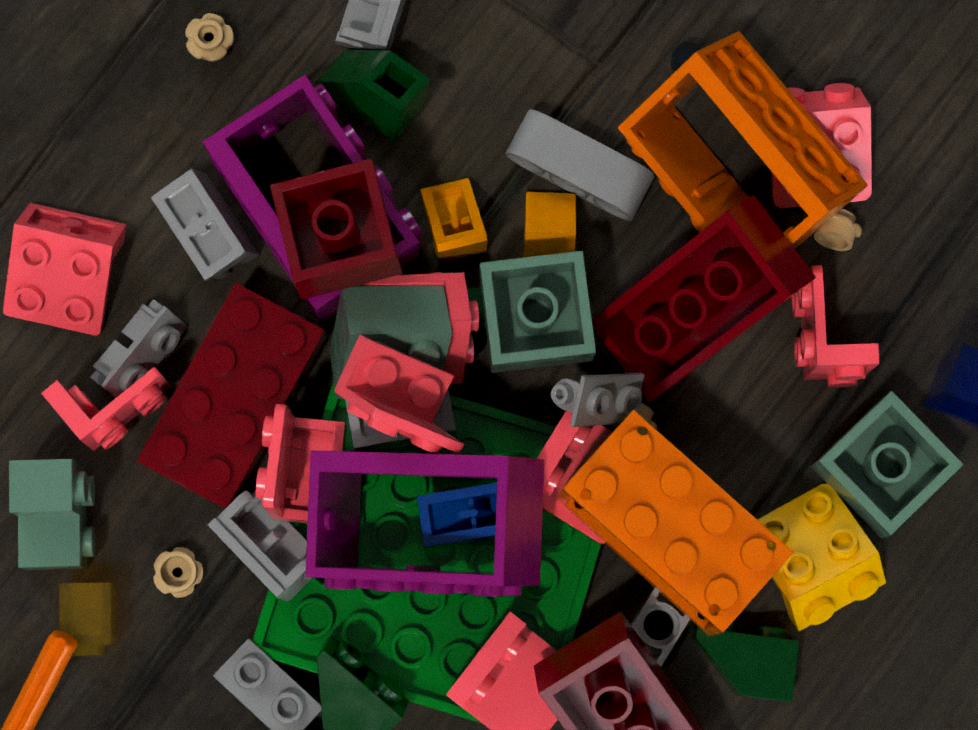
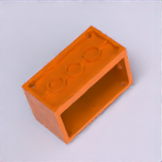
M740 31L696 51L617 127L627 139V143L632 147V152L644 159L658 176L663 190L677 199L690 215L693 226L699 232L703 231L726 211L749 198V196L674 107L697 84L703 88L807 213L808 217L795 228L791 226L783 232L794 249L868 186Z
M634 409L568 481L557 497V500L709 637L723 633L794 553ZM638 428H645L647 434L644 436L640 435L637 430ZM577 502L582 508H576L574 503ZM768 542H772L775 547L773 551L767 548ZM698 612H699L702 616H704L705 619H700V618L698 617Z

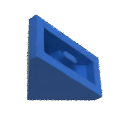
M497 482L417 496L424 547L495 539Z

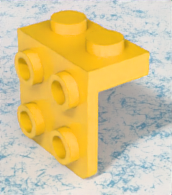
M821 484L757 519L794 552L774 574L772 579L782 593L788 616L798 632L810 625L824 623L832 617L835 611L855 600L860 601L869 598L880 586L886 584L878 550L836 491L828 484ZM768 542L767 548L773 551L775 547L772 542Z

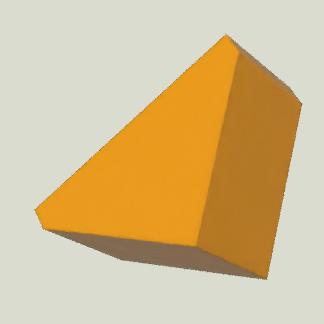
M469 178L420 189L438 264L487 253V235Z
M526 191L523 258L575 252L576 194Z

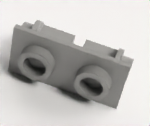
M153 299L148 306L142 304L137 313L121 331L133 343L127 349L114 340L100 359L92 366L96 370L90 378L117 398L149 370L156 367L165 355L172 352L177 346L180 336L188 327L167 307L162 306Z
M645 374L581 376L580 382L570 378L561 379L552 388L551 398L559 408L573 413L570 423L572 427L621 424L633 409L637 412L642 402L641 388Z
M249 638L213 675L219 683L270 730H305L321 711V705Z

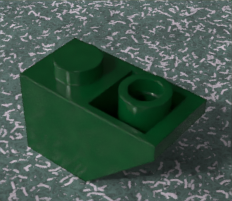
M344 50L315 81V86L321 83L335 102L394 143L423 111L431 79L392 51Z
M732 622L723 633L709 637L699 627L693 628L691 639L735 696L792 702L799 641L786 639V629L757 626L756 635L737 633V623Z
M331 634L324 642L317 657L323 728L325 730H392L403 719L409 702L404 697L405 693L402 687L388 675L382 674L379 676L366 665L364 655L348 641L340 642Z

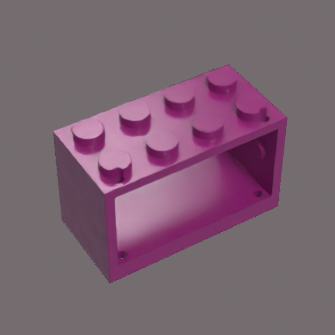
M303 75L202 141L212 164L292 282L293 279L278 217L238 157L263 140L274 136L281 128L308 111L344 165L367 160L363 153L365 147L354 129L349 124L343 128L338 124L337 120H339V117L335 111L337 106L330 94L321 83L313 87L306 75ZM375 166L393 237L398 243L396 244V249L403 271L420 259L419 243L422 242V238L419 234L422 231L406 207L398 212L392 203L395 201L391 194L394 190L381 169ZM341 290L304 299L320 324L337 315Z
M311 450L305 577L324 578V588L330 589L364 588L372 589L373 591L389 592L421 591V593L429 594L471 593L472 596H522V586L540 585L544 459L491 455ZM361 475L497 479L494 573L441 570V565H406V569L358 567Z

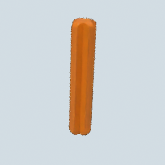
M56 629L48 636L1 730H34L77 647V640L74 636L60 629Z

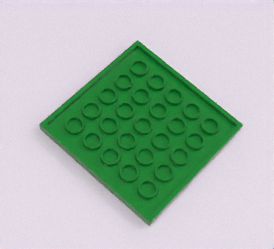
M333 380L321 420L345 422L347 430L344 451L355 452L348 412L346 410L345 399H337ZM449 394L456 428V437L454 438L464 443L460 454L444 447L440 454L513 456L537 459L556 426ZM416 445L377 451L433 454ZM361 475L358 567L406 569V565H441V570L494 573L495 539L424 547L417 496L496 483L497 479ZM543 509L540 585L522 586V596H472L471 593L429 594L421 593V591L389 592L373 591L372 589L364 588L330 589L324 588V578H312L289 602L277 598L268 589L252 642L271 660L318 674L317 657L324 642L332 634L340 642L348 641L357 647L366 659L365 664L379 676L385 674L394 679L402 687L405 693L404 697L408 701L481 723L446 696L448 691L509 612H512L525 622L526 627L557 651L572 642L601 544ZM290 521L307 540L308 523Z

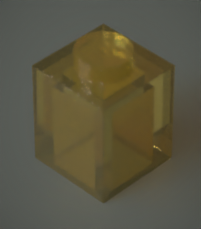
M111 582L59 583V629L76 638L77 647L73 656H104V646H118L117 584Z

